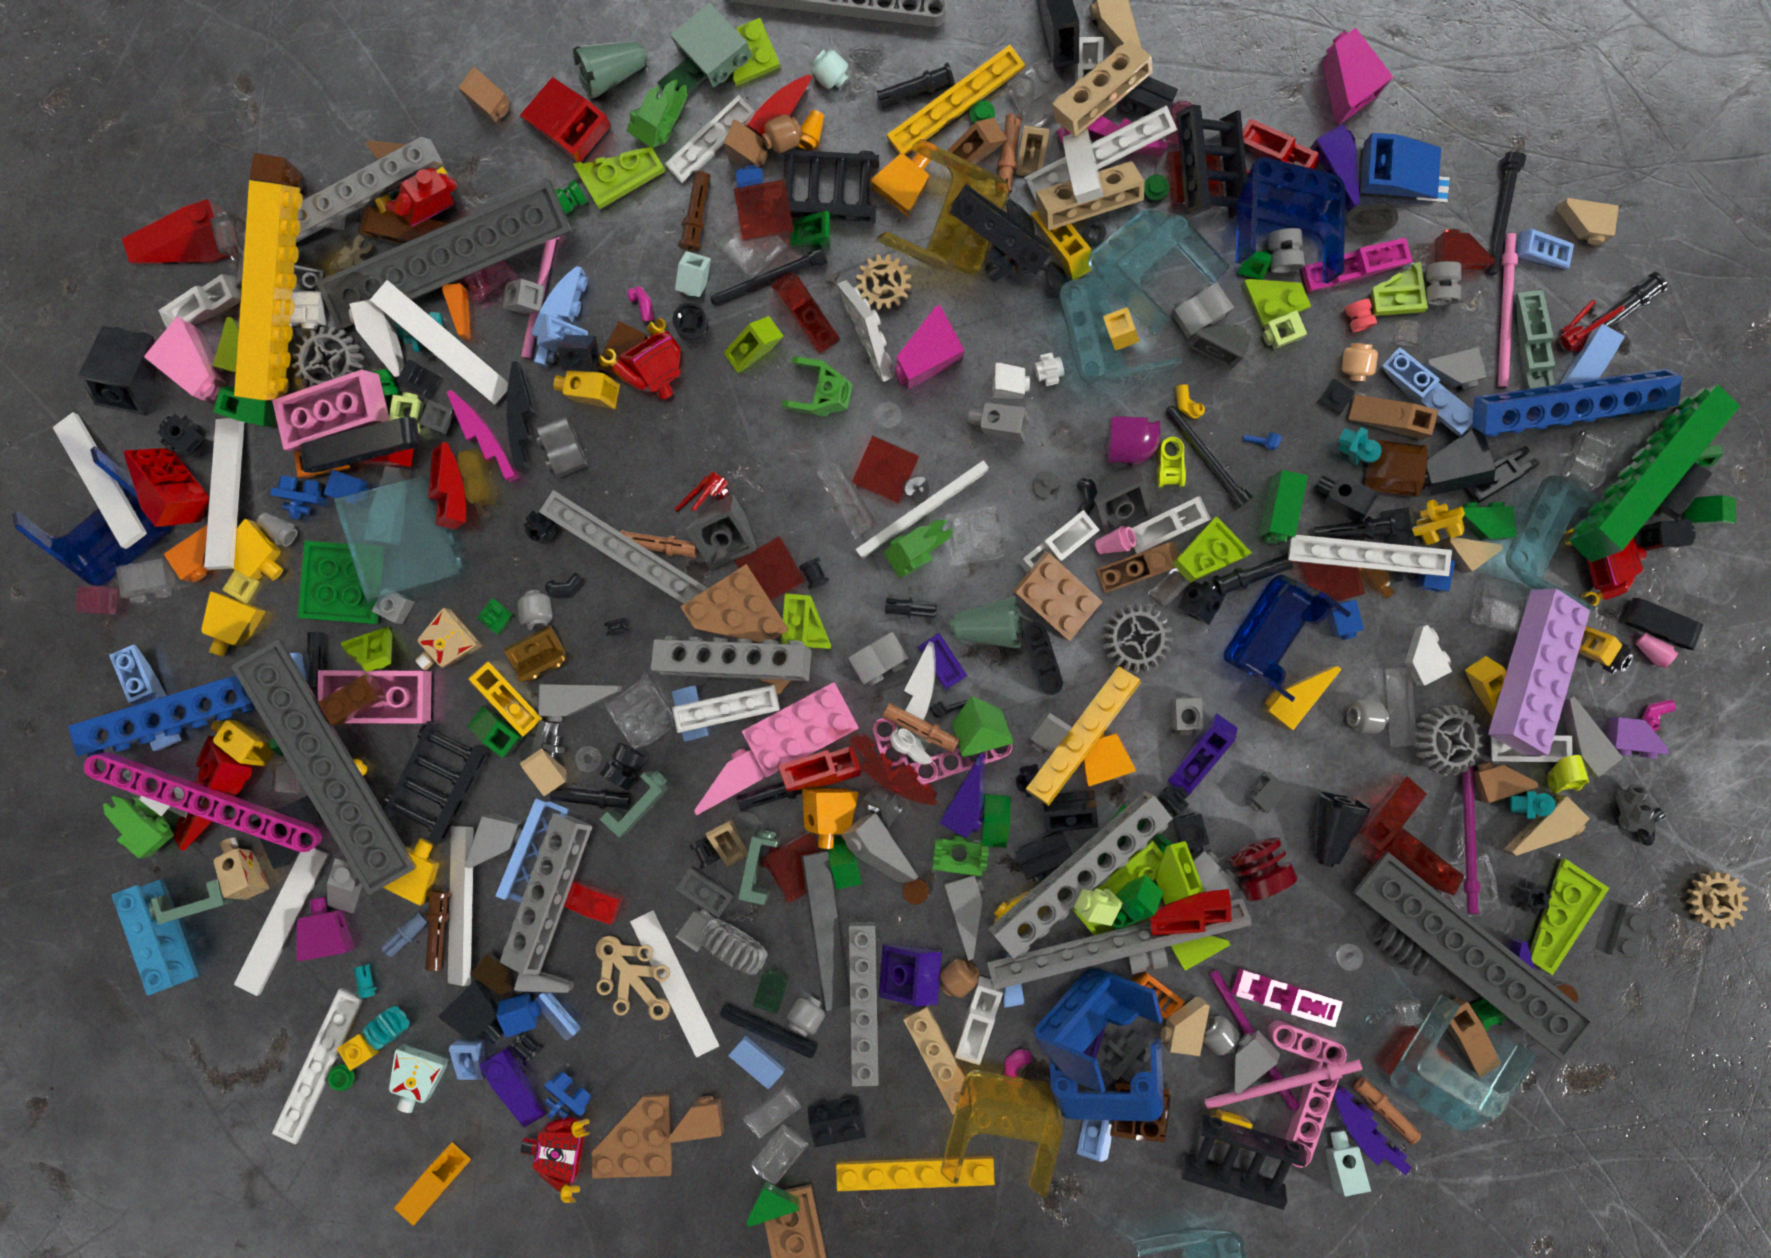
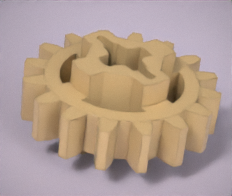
M877 254L875 262L868 258V267L860 266V271L863 275H856V281L861 283L856 287L859 292L863 291L861 298L868 299L870 307L876 304L877 311L879 312L882 306H886L888 311H891L892 304L899 308V299H908V295L904 291H911V285L906 283L911 280V274H904L907 271V265L900 267V259L897 258L893 262L891 261L890 254H887L885 260H882L880 254ZM880 267H886V269L876 270ZM896 273L900 277L901 286H898V283L894 281ZM867 279L873 284L871 293L866 285ZM885 279H888V285L879 286V280L883 282ZM883 296H892L887 299H881Z
M1710 871V876L1700 874L1701 882L1692 881L1695 889L1687 890L1692 895V899L1686 900V903L1693 904L1694 907L1689 912L1698 915L1696 918L1697 922L1705 923V926L1710 928L1725 929V924L1731 927L1735 926L1734 918L1738 920L1743 919L1740 911L1748 910L1747 907L1743 906V902L1749 900V897L1742 896L1741 893L1746 888L1744 886H1737L1738 878L1730 877L1728 873L1721 872L1719 874V872ZM1722 883L1721 885H1716L1714 888L1711 887L1712 884ZM1721 912L1724 913V915L1720 917H1713L1714 915L1718 916Z

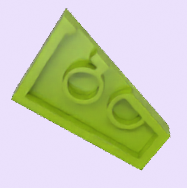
M652 147L624 152L620 156L607 159L605 157L597 158L589 163L582 164V162L573 164L599 210L665 172Z
M1216 516L1210 520L1172 565L1189 582H1193L1246 558L1252 552Z

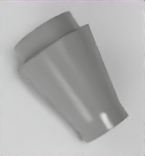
M267 512L261 514L257 520V525L277 545L287 547L297 537V530L292 523L271 516Z

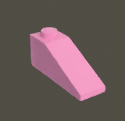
M744 747L731 754L733 760L727 762L694 810L696 815L765 778L752 750L746 751Z

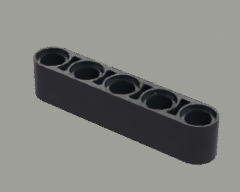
M402 417L302 443L300 450L303 471L307 473L323 472L420 446L417 420L414 417Z

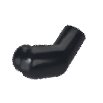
M574 572L567 582L548 581L545 585V590L550 597L568 598L573 595L585 580Z

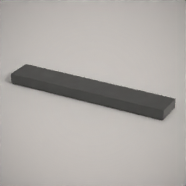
M828 851L801 855L823 1009L830 1011L850 1006Z

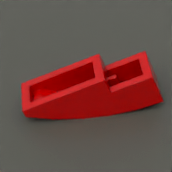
M809 74L775 91L752 112L744 125L762 138V134L765 133L764 125L766 122L782 114L790 116L813 77Z
M1251 118L1243 128L1244 148L1283 173L1305 184L1308 182L1319 164L1318 152L1297 144L1294 137Z
M442 442L432 450L428 499L438 501L435 525L455 530L466 523L465 491L455 457L448 443Z
M853 746L831 753L828 750L778 765L786 791L825 786L859 777L861 774V767Z
M1229 889L1194 894L1156 911L1154 916L1150 917L1152 935L1205 932V923L1231 922Z

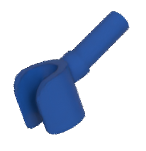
M1270 432L1267 439L1244 435L1243 441L1259 443L1269 450H1275L1278 448L1282 436L1274 432Z

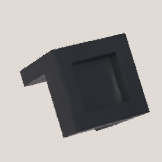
M408 359L396 382L431 400L442 378Z

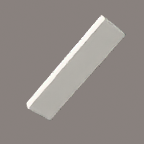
M738 95L665 163V167L683 185L694 175L695 171H698L724 147V141L733 120H737L744 125L754 110Z
M775 685L675 706L672 707L677 733L779 711L780 707Z

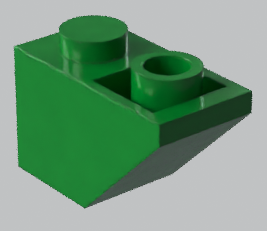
M234 386L220 387L214 413L241 422L275 428L277 419L272 400L265 401L234 396Z
M1504 502L1488 503V507H1479L1478 503L1462 504L1465 512L1462 518L1463 525L1480 541L1507 540L1516 537L1514 506H1505Z
M485 705L480 708L467 725L483 744L502 758L510 757L525 737H522L510 724Z
M1147 875L1126 883L1115 895L1123 904L1112 925L1118 930L1154 916L1163 891Z

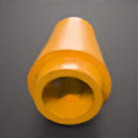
M811 110L801 125L802 136L797 145L801 149L813 151L819 145L823 120L825 118L821 112Z

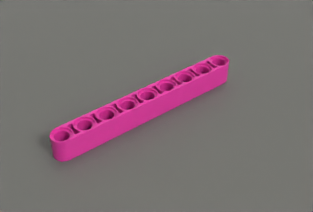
M104 752L90 756L84 763V771L92 779L298 852H309L322 841V832L315 825L112 753ZM99 759L105 763L104 772L100 771L97 767ZM125 768L131 772L132 777L130 781L123 777V770ZM150 778H154L157 781L158 787L156 790L151 789L149 786ZM176 787L183 790V799L175 796L174 790ZM201 796L208 798L210 802L208 809L200 804ZM227 805L235 809L234 818L226 814ZM252 814L260 817V827L253 825L251 821ZM278 823L285 825L287 829L286 836L280 835L277 832L276 827ZM304 832L312 836L313 841L311 845L303 842L302 834Z

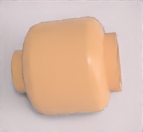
M1351 343V347H1347L1344 350L1343 373L1350 375L1349 380L1365 381L1366 376H1372L1376 372L1378 352L1372 349V344Z

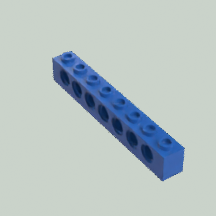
M1660 369L1474 397L1472 427L1482 432L1485 436H1497L1499 432L1519 433L1526 428L1545 429L1548 425L1553 424L1570 425L1572 421L1592 422L1599 417L1618 418L1620 414L1638 415L1646 410L1665 411L1667 407L1679 406L1682 375L1669 369Z
M235 675L69 725L68 727L76 756H87L89 758L111 749L114 752L131 748V743L139 741V744L156 741L155 736L165 734V737L176 735L182 732L181 728L190 726L191 729L207 725V720L216 718V721L233 717L232 713L241 710L242 713H248L257 709ZM231 691H234L237 696L233 704L228 699ZM208 698L211 702V707L206 712L203 708V703ZM181 706L185 709V716L182 719L178 717V710ZM155 714L159 716V724L156 727L152 723ZM130 722L134 726L132 734L127 732V725ZM104 730L108 733L106 742H103L101 738Z

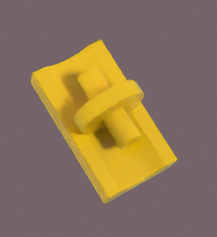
M1434 499L1427 501V509L1420 511L1422 519L1417 520V526L1412 528L1414 536L1420 535L1424 543L1430 545L1440 540L1441 536L1438 529L1444 527L1449 538L1462 535L1464 532L1462 518L1465 514L1463 507L1448 511L1446 503L1438 505Z

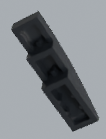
M517 361L511 362L507 387L506 416L514 468L522 472L530 469L523 445L533 442L526 417L536 415L523 367Z

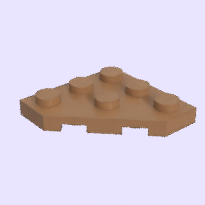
M747 564L680 606L694 629L763 643V640H774L789 630Z
M670 1094L644 1095L593 1149L592 1179L672 1175V1143H669L668 1139L671 1134Z

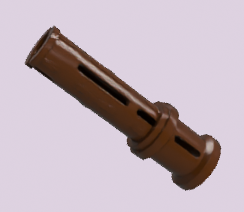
M704 171L694 172L688 213L681 224L683 226L682 238L678 241L677 246L687 251L698 252L701 248L699 239L701 231L704 230L705 226L702 216L711 177L709 173Z
M433 889L427 891L429 906L428 912L425 913V918L429 921L425 969L427 971L442 970L445 922L449 919L447 904L451 891Z

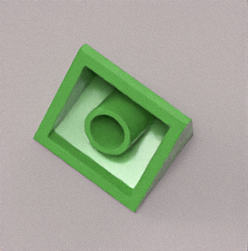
M973 696L970 697L952 722L955 736L960 738L958 745L962 757L1013 744L1002 709Z

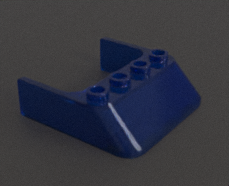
M1267 157L1258 158L1252 164L1237 203L1235 263L1242 264L1256 253L1257 221H1262L1287 228H1298L1301 231L1318 236L1323 245L1322 282L1328 284L1344 273L1346 191L1343 180L1332 173Z
M94 446L90 449L93 462L123 486L121 488L147 532L145 536L127 549L121 547L99 508L68 534L60 537L47 534L18 511H15L12 517L14 527L85 582L93 586H100L110 581L170 530L171 525L159 527L153 525L141 509L131 476Z

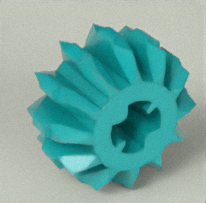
M392 1006L370 1021L364 1027L362 1034L366 1038V1042L374 1050H380L407 1030L410 1022L403 1010H400L398 1006Z

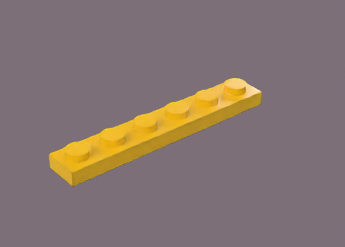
M1008 45L889 132L887 139L899 154L907 155L970 109L974 103L985 98L1023 70L1025 63L1012 46Z
M1120 666L1117 667L1027 786L1026 790L1028 793L1047 806L1050 805L1141 684L1139 678Z
M993 1156L836 1162L837 1191L995 1185Z

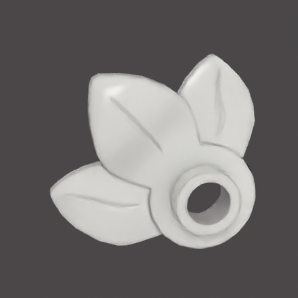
M896 724V730L890 736L893 748L900 753L908 754L917 763L923 765L930 764L932 759L925 752L929 745L926 739Z

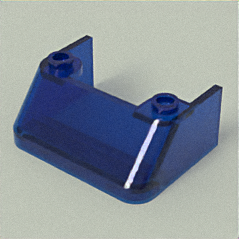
M1277 575L1268 583L1226 647L1224 660L1267 689L1293 702L1295 697L1281 687L1286 679V670L1278 665L1305 622L1319 624L1326 619L1331 610L1348 618L1351 613L1328 594L1285 575Z

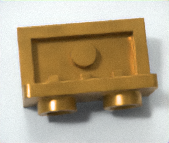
M551 625L504 648V653L515 669L519 682L524 680L531 681L537 678L540 672L548 668L555 669L559 667L566 659L565 649Z

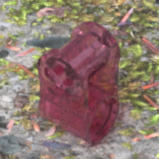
M501 261L464 277L463 280L464 283H468L473 293V301L482 302L504 290L506 283L515 281L516 273L505 261ZM506 269V275L502 279H497L498 271Z

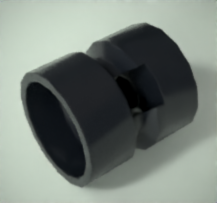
M691 302L683 303L673 313V325L680 338L685 342L691 344L699 343L707 337L710 330L709 321L699 305Z
M618 742L611 753L612 761L606 762L600 775L611 783L625 790H630L636 779L634 773L641 771L648 758L635 749Z

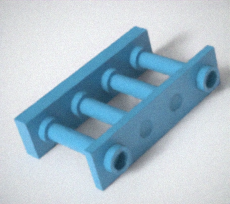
M164 879L141 887L136 885L111 895L147 996L198 977L179 920L175 919L158 924L157 919L153 920L149 910V905L152 904L151 899L169 895Z

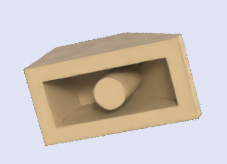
M1567 198L1557 206L1558 213L1578 239L1588 240V243L1592 245H1601L1615 236L1618 205Z
M1195 997L1166 1019V1024L1161 1030L1160 1037L1163 1046L1169 1052L1200 1056L1210 1005L1203 998Z

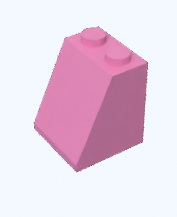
M178 316L144 356L189 394L212 405L217 400L220 387L229 386L223 371L213 367L215 355L203 331Z

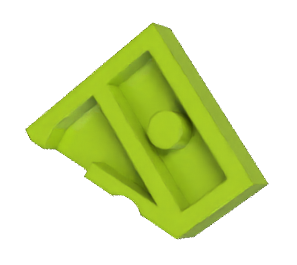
M761 18L737 27L736 31L747 41L752 57L749 58L744 66L734 71L733 80L735 86L781 67Z
M1421 262L1413 264L1411 268L1402 273L1399 272L1387 282L1380 283L1370 292L1374 316L1420 313L1428 309Z
M1247 279L1243 282L1262 328L1274 319L1296 310L1299 313L1311 307L1302 283Z
M785 594L783 621L789 630L782 634L781 644L788 645V641L793 640L804 642V645L808 648L831 649V643L811 595Z
M388 626L341 642L345 653L365 672L375 669L379 670L391 664L392 633Z

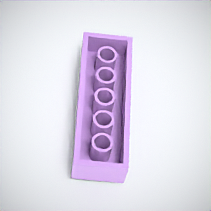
M1557 588L1530 591L1488 733L1523 755L1549 756L1590 613L1589 609Z

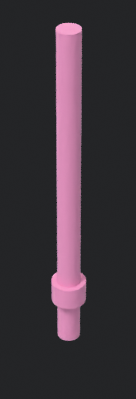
M1507 233L1505 235V253L1502 254L1501 266H1504L1498 388L1509 387L1515 266L1518 265V254L1515 253V233Z
M559 237L546 242L544 245L536 283L544 286L542 305L556 240H559ZM539 312L531 313L529 316L521 357L531 359L535 338L531 333Z
M1359 1059L1343 1064L1335 1062L1328 1064L1327 1068L1246 1088L1239 1095L1234 1091L1206 1098L1205 1104L1207 1109L1329 1078L1331 1080L1343 1078L1342 1075L1363 1069Z

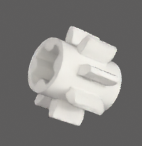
M1052 352L1040 355V362L1034 363L1038 382L1045 381L1046 386L1058 384L1059 377L1064 376L1061 358H1053Z

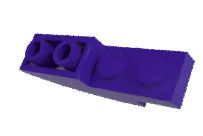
M1343 1086L1339 1089L1336 1088L1331 1102L1341 1124L1351 1139L1376 1165L1379 1166L1386 1158L1406 1175L1412 1168L1405 1162L1408 1156L1396 1146L1390 1149L1385 1144L1388 1139L1375 1129L1378 1123L1371 1118L1374 1113L1362 1103L1359 1106L1351 1101L1354 1096Z

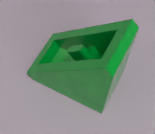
M823 211L791 220L790 246L815 247L821 244V247H830V213Z
M1725 495L1696 497L1682 514V520L1690 519L1692 524H1736V498Z
M984 794V820L982 822L981 844L988 845V847L1007 848L1010 830L1011 796Z
M842 835L835 836L834 846L832 849H828L836 889L861 885L862 881L857 857L848 849Z
M765 1181L748 1214L747 1226L751 1227L799 1211V1198Z

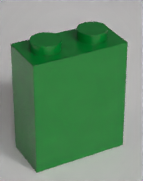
M1281 470L1270 477L1258 537L1265 538L1266 543L1280 545L1281 542L1285 543L1296 536L1308 475Z

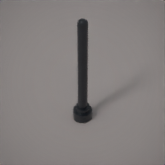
M1507 152L1504 157L1503 165L1507 174L1487 270L1488 274L1492 276L1496 275L1499 269L1517 174L1525 166L1526 154L1521 152Z
M821 244L812 247V251L807 252V256L712 295L711 302L719 304L810 265L821 267L828 264Z
M1168 406L1166 408L1167 415L1231 493L1230 497L1232 498L1231 503L1235 508H1240L1254 497L1248 489L1245 490L1242 486L1239 487L1177 409L1174 406Z

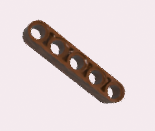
M365 205L358 232L373 238L404 244L449 223L427 219L411 227L403 216L392 214L388 211L380 213L377 207Z

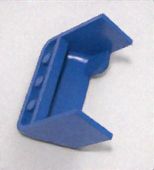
M1093 968L1081 975L1035 1027L1034 1034L1038 1045L1069 1079L1103 1093L1105 1087L1097 1059L1083 1053L1109 1022L1117 1026H1125L1132 1023L1137 1016L1158 1024L1163 1020L1155 990L1102 969Z
M1156 1038L1150 1045L1152 1072L1142 1071L1137 1073L1131 1080V1092L1104 1091L1100 1093L1098 1091H1078V1082L1069 1079L1049 1057L1050 1085L1059 1113L1064 1118L1080 1120L1154 1121L1158 1119L1164 1110L1161 1038Z

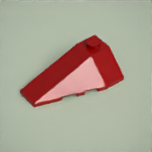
M210 199L184 206L122 238L129 263L162 264L163 262L214 263L236 255L221 207Z
M208 735L195 765L200 767L196 782H191L235 797L242 789L245 781L250 778L252 767L250 764H241L213 742L214 736ZM201 796L200 804L208 809L210 805L208 798ZM187 813L186 818L179 816L174 832V839L179 850L185 851L212 821L191 813Z

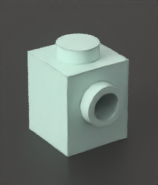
M686 251L678 264L675 290L689 296L700 297L707 285L711 258Z

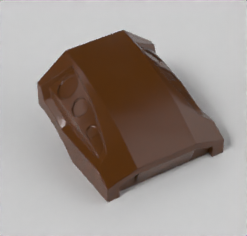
M1375 440L1381 446V455L1375 462L1368 463L1364 486L1380 494L1418 497L1425 480L1428 459L1427 446Z
M1116 1082L1115 1091L1131 1092V1083ZM1163 1088L1164 1110L1158 1119L1154 1121L1113 1120L1110 1136L1164 1143L1168 1127L1171 1088Z

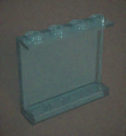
M428 475L334 499L336 511L366 603L376 601L378 597L452 576L457 578L460 574L459 570L463 569L459 554L454 555L451 545L455 544L451 530L435 525L437 501L428 499L430 480Z

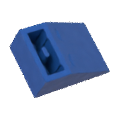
M1371 133L1363 145L1360 193L1437 199L1441 147L1398 134Z

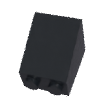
M101 327L78 374L95 405L142 415L146 414L157 368L144 357L156 342L152 335L145 332L127 331L120 327Z

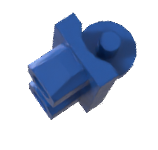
M281 475L278 487L271 488L270 495L292 500L291 503L283 502L282 510L289 511L291 519L298 520L301 513L309 514L310 507L303 506V502L325 506L326 498L321 497L322 483L305 479L303 493L296 492L297 478Z
M563 1071L552 1081L549 1080L543 1087L559 1100L556 1103L548 1097L544 1102L551 1109L547 1115L550 1119L555 1114L563 1120L567 1117L569 1113L561 1107L562 1105H565L576 1116L581 1117L585 1112L584 1107L591 1098V1095L581 1087L572 1098L569 1097L564 1090L573 1080Z

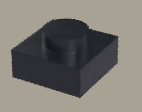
M1333 378L1318 399V402L1340 415L1355 391Z

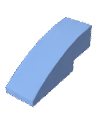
M1604 324L1592 330L1582 350L1574 357L1560 384L1599 379L1625 336Z

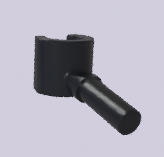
M939 701L931 706L930 710L934 717L940 718L953 710L963 708L967 701H960L945 707L942 701Z

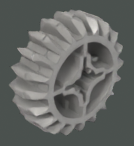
M320 327L319 334L315 330H310L311 338L302 336V340L305 343L303 346L296 344V348L300 352L292 354L293 358L298 360V362L292 364L294 369L299 370L295 376L300 380L303 379L301 385L305 388L326 382L317 380L314 376L317 373H327L332 379L364 369V366L358 363L365 359L362 354L358 353L361 350L360 345L354 344V337L347 336V332L344 330L338 332L335 327H330L329 331L325 327ZM338 343L343 348L330 351L324 344ZM316 351V357L312 360V356ZM328 357L331 358V359L329 360V364H330L329 367L326 366V365L328 364V360H327ZM346 362L345 367L341 372V366L343 363Z
M1141 603L1136 604L1135 611H1133L1131 604H1127L1125 608L1126 614L1121 608H1118L1116 612L1119 618L1114 615L1109 616V620L1114 623L1113 626L1110 624L1104 625V628L1109 630L1110 634L1102 635V639H1110V643L1104 644L1103 649L1112 648L1113 650L1108 653V659L1116 655L1118 658L1115 660L1114 665L1119 666L1123 661L1125 662L1123 669L1128 671L1130 665H1132L1133 673L1139 672L1140 665L1144 672H1148V663L1153 668H1157L1156 658L1160 661L1166 660L1161 651H1171L1170 647L1164 645L1165 642L1173 641L1172 637H1165V633L1172 631L1171 627L1164 629L1162 627L1168 621L1167 618L1158 621L1157 618L1161 611L1156 610L1151 615V605H1147L1143 612ZM1136 617L1146 619L1155 629L1151 631L1143 630ZM1128 619V634L1124 638L1117 639L1120 625ZM1134 631H1136L1137 635L1149 634L1148 637L1140 641V645L1137 642H1125V640L1131 639V636H1135L1133 634ZM1157 637L1154 651L1146 657L1145 652L1147 651L1146 644L1148 640ZM1131 646L1135 654L1138 655L1139 660L1129 658L1119 647Z
M1440 705L1437 708L1428 710V714L1421 716L1423 722L1416 724L1420 730L1413 734L1415 737H1418V742L1413 746L1420 749L1416 756L1423 758L1421 764L1429 766L1430 771L1438 772L1440 775H1457L1460 772L1468 771V766L1476 765L1474 758L1481 756L1477 749L1483 746L1479 743V738L1483 734L1477 733L1480 724L1473 723L1475 716L1468 714V710L1459 708L1456 705ZM1446 720H1448V721H1447V724H1446V725H1443V727H1442L1441 730H1440L1439 727H1440ZM1455 751H1457L1455 756L1449 760L1450 756H1453Z
M710 918L708 923L702 928L698 938L702 946L711 952L713 956H716L728 966L730 965L734 969L748 975L757 974L759 969L761 970L765 964L768 955L765 948L755 941L753 937L720 919Z

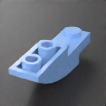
M576 266L567 273L547 297L531 333L536 340L545 314L573 323L574 316L579 315L581 308L579 297L581 291H585L588 281L581 267ZM539 346L534 362L539 367L550 369L551 363L556 361V352Z
M1401 347L1382 365L1388 376L1415 404L1438 410L1436 423L1442 422L1459 437L1473 424V410L1439 383L1440 379Z
M131 645L109 655L128 703H133L135 706L166 696L158 678L136 645ZM157 714L152 719L155 727L159 724V716ZM165 734L155 736L156 741L150 742L153 751H158L181 741L179 734L165 737Z

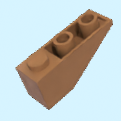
M1354 395L1348 420L1424 440L1432 436L1438 410L1414 403Z
M1173 541L1096 569L1104 593H1108L1175 569L1172 563L1180 553L1176 542Z
M1456 997L1436 1010L1438 1016L1479 1078L1501 1065L1482 1023L1467 1001Z

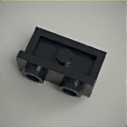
M858 1096L808 1106L809 1127L815 1148L866 1138Z

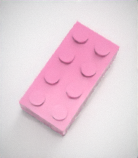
M362 369L272 400L283 449L291 452L300 451V445L305 442L390 420L379 374Z
M318 670V702L363 675H374L387 698L346 723L431 722L432 671L365 672Z
M833 682L743 730L742 733L767 778L779 771L778 765L806 757L859 729V726L838 686Z

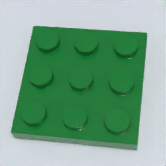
M304 541L297 618L378 624L379 615L372 612V609L381 594L385 547Z

